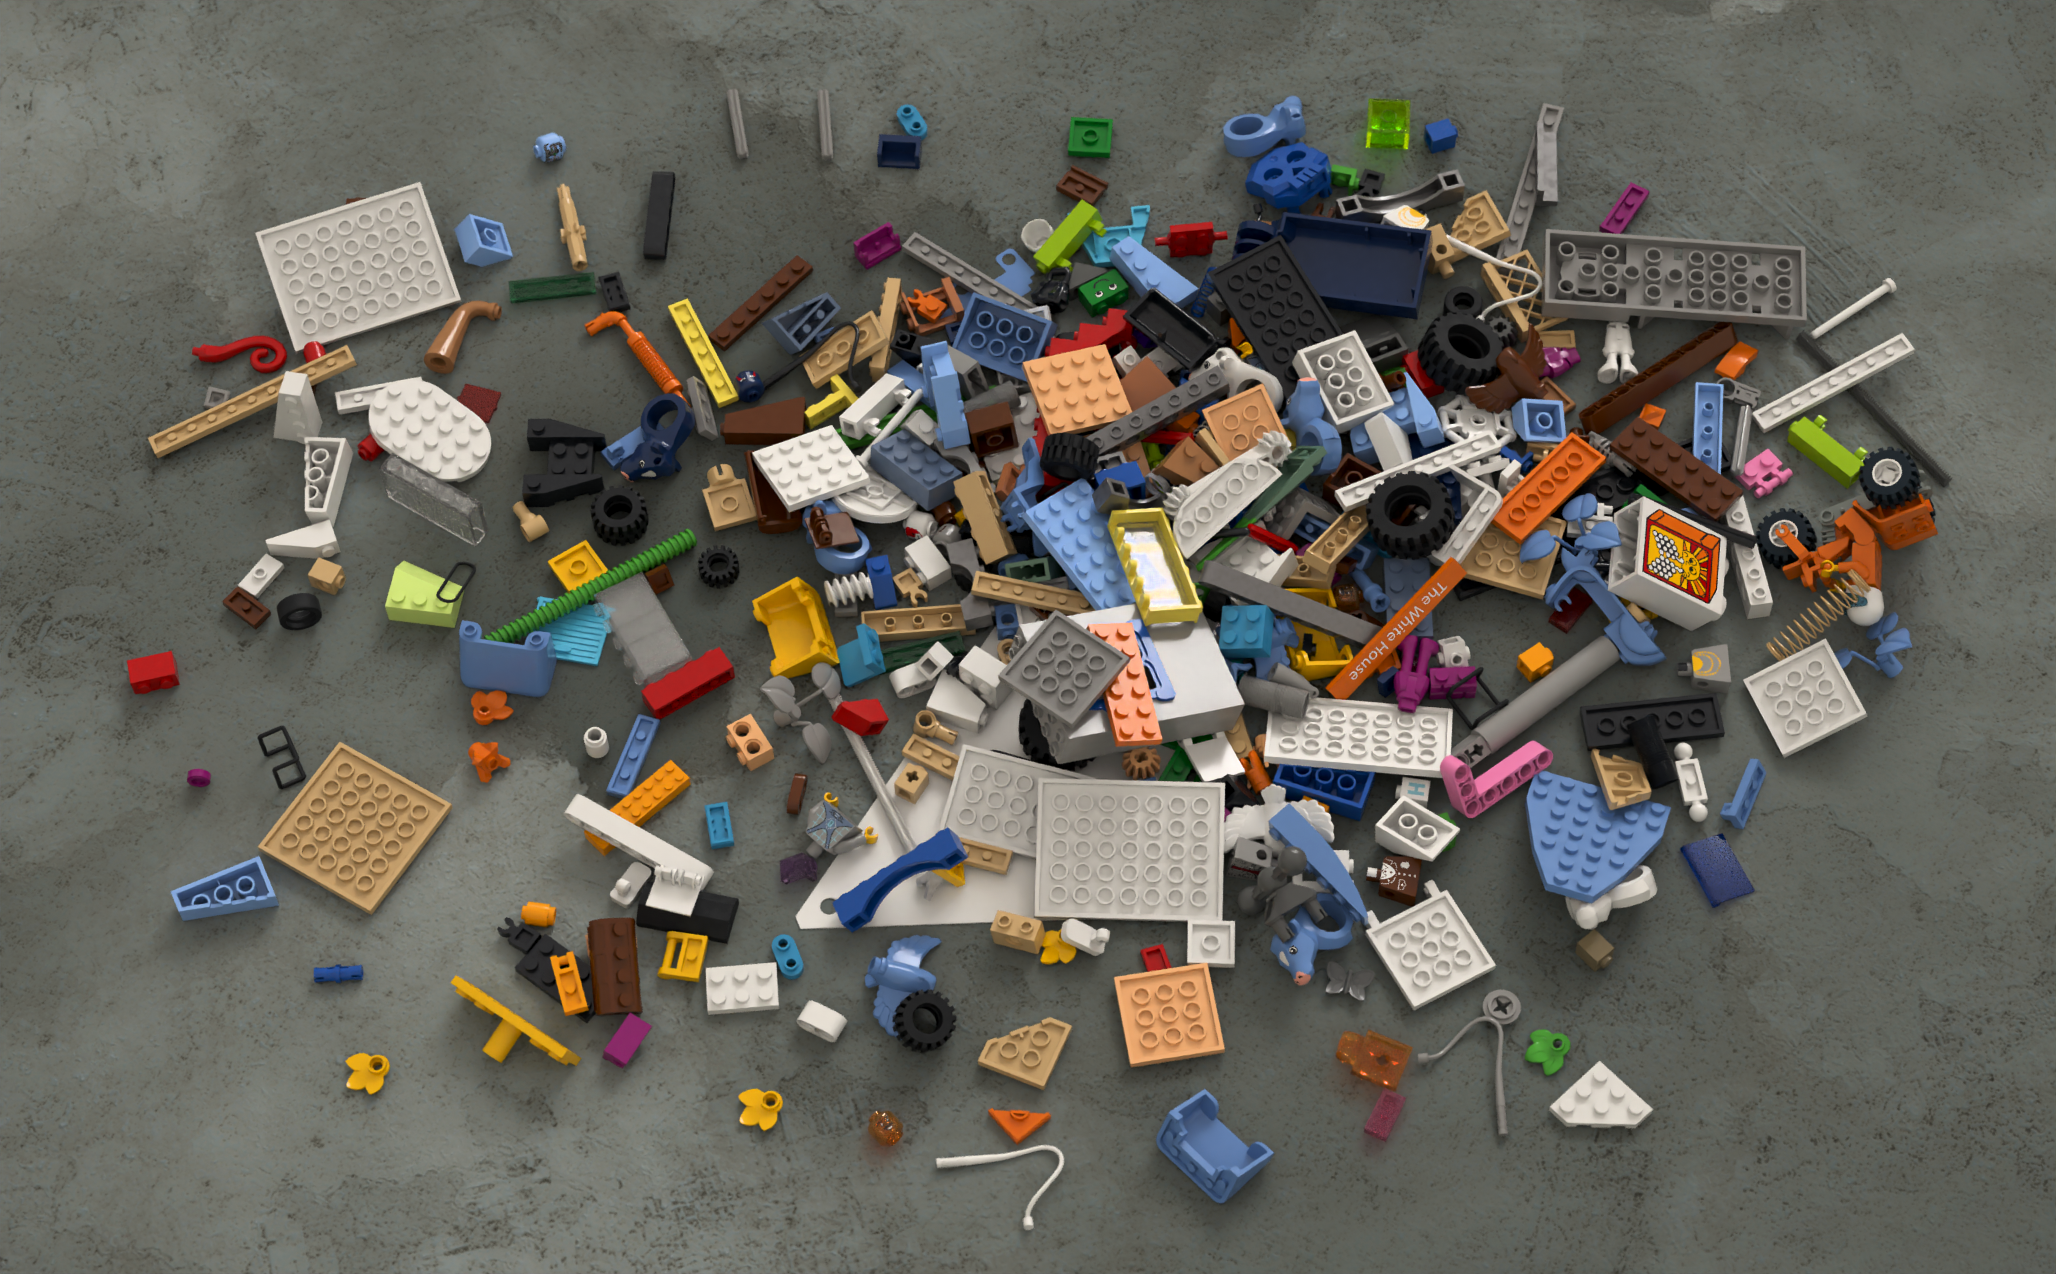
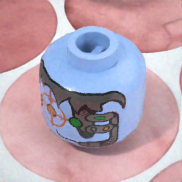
M549 133L536 139L533 151L537 158L548 163L562 158L566 151V145L562 136H558L556 133Z

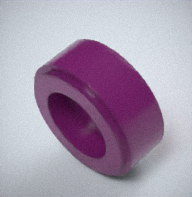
M203 769L188 771L187 782L190 785L205 787L210 784V772Z

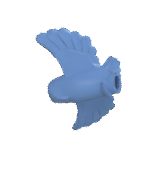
M1274 614L1271 656L1253 658L1256 667V678L1269 681L1267 679L1268 673L1276 662L1290 668V659L1287 657L1285 645L1297 648L1299 637L1296 635L1294 626L1288 617L1276 619V614Z
M913 935L910 938H902L899 941L895 940L892 941L891 947L887 950L888 956L886 958L875 956L872 958L868 966V974L865 976V984L868 988L879 985L877 998L874 1000L875 1009L873 1016L879 1020L880 1026L886 1029L888 1035L895 1037L899 1035L897 1031H893L895 1022H892L896 1014L894 1011L902 1000L918 990L923 989V992L928 989L934 990L936 977L930 972L920 969V965L929 950L941 943L939 938H931L927 935Z

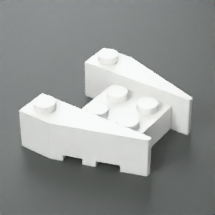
M1263 521L1254 524L1267 530ZM1249 536L1239 537L1212 560L1278 587H1281L1285 579L1290 577L1299 565L1292 548L1278 556L1266 544ZM1223 538L1206 544L1189 558L1190 562L1196 567ZM1229 596L1233 606L1250 605Z

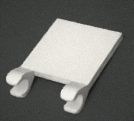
M1224 731L1212 733V740L1196 744L1192 743L1191 738L1177 740L1179 746L1185 750L1202 782L1220 781L1227 774L1239 776L1245 773Z

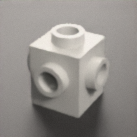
M1460 636L1437 640L1440 647L1436 655L1439 666L1442 668L1469 667L1470 651Z

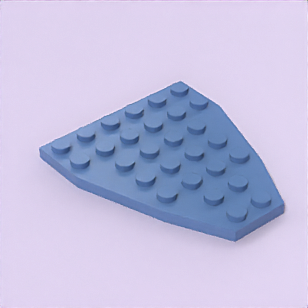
M1541 771L1535 774L1526 797L1525 809L1532 854L1545 890L1592 904L1624 881L1661 843L1671 807L1644 800L1615 810H1609L1602 787L1556 775L1548 771Z

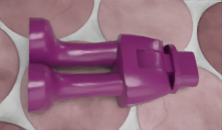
M1543 347L1544 359L1547 365L1540 377L1548 376V378H1555L1567 372L1573 367V364L1580 363L1581 359L1575 347L1570 349L1565 347L1561 349L1560 347Z
M1407 635L1397 646V649L1403 652L1401 669L1394 675L1396 700L1399 702L1397 709L1407 713H1415L1417 705L1420 704V701L1426 694L1430 684V679L1426 676L1428 663L1431 657L1437 655L1440 648L1439 644L1429 638H1422L1419 644L1416 673L1411 672L1418 643V637L1414 635Z

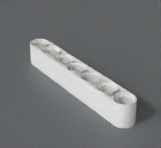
M576 794L564 812V816L572 823L653 868L665 865V867L678 868V870H685V872L698 873V875L705 876L700 890L702 892L714 874V871L706 864L582 795Z

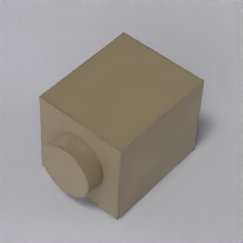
M1595 929L1577 943L1575 953L1594 972L1601 967L1603 969L1606 968L1613 961L1614 947Z

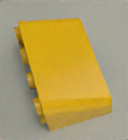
M1331 588L1286 589L1326 605L1328 599L1329 607L1334 609L1337 607ZM1276 615V619H1284L1283 617ZM1291 621L1296 635L1299 637V644L1297 648L1285 645L1287 657L1290 659L1289 667L1303 675L1308 682L1338 675L1353 659L1349 645H1345L1339 653L1334 637ZM1304 633L1313 634L1312 643H1317L1316 657L1311 656V661H1309L1307 653L1302 650Z

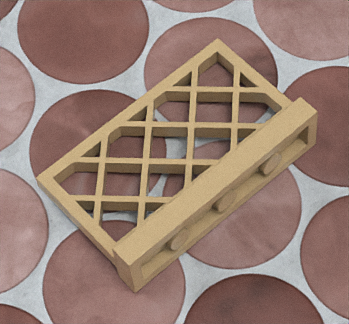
M1528 250L1501 260L1509 264L1513 263L1512 265L1516 266L1518 260L1525 258L1529 264L1527 269L1530 270L1531 268L1542 279V273ZM1491 262L1482 265L1480 276L1496 302L1523 296L1521 293L1524 287L1535 290L1538 286L1526 282L1527 276L1531 274L1524 273V279L1521 281L1511 278L1513 269L1510 270L1507 277L1498 273L1497 269L1501 268V266L1491 264ZM1512 283L1521 286L1519 293L1509 291L1508 284ZM1537 294L1533 298L1530 297L1523 300L1531 303L1529 310L1520 308L1518 306L1519 301L1499 306L1506 318L1509 316L1510 322H1515L1518 331L1517 337L1521 343L1528 340L1529 316L1541 320V323L1534 327L1537 332L1566 321L1568 318H1552L1532 312L1534 304L1542 306V300L1536 299Z

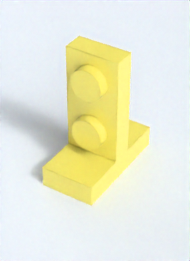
M838 374L830 378L833 393L829 394L818 404L811 405L804 412L806 425L810 429L841 410L848 409L859 399Z

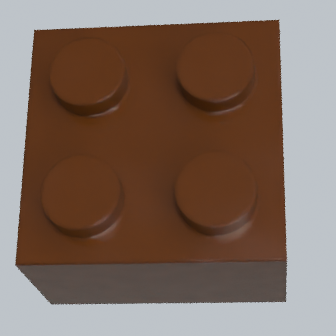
M1007 401L965 413L970 439L977 458L1019 447L1013 417Z

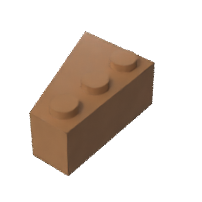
M1188 436L1174 446L1152 473L1157 476H1163L1174 485L1182 484L1188 487L1220 467Z

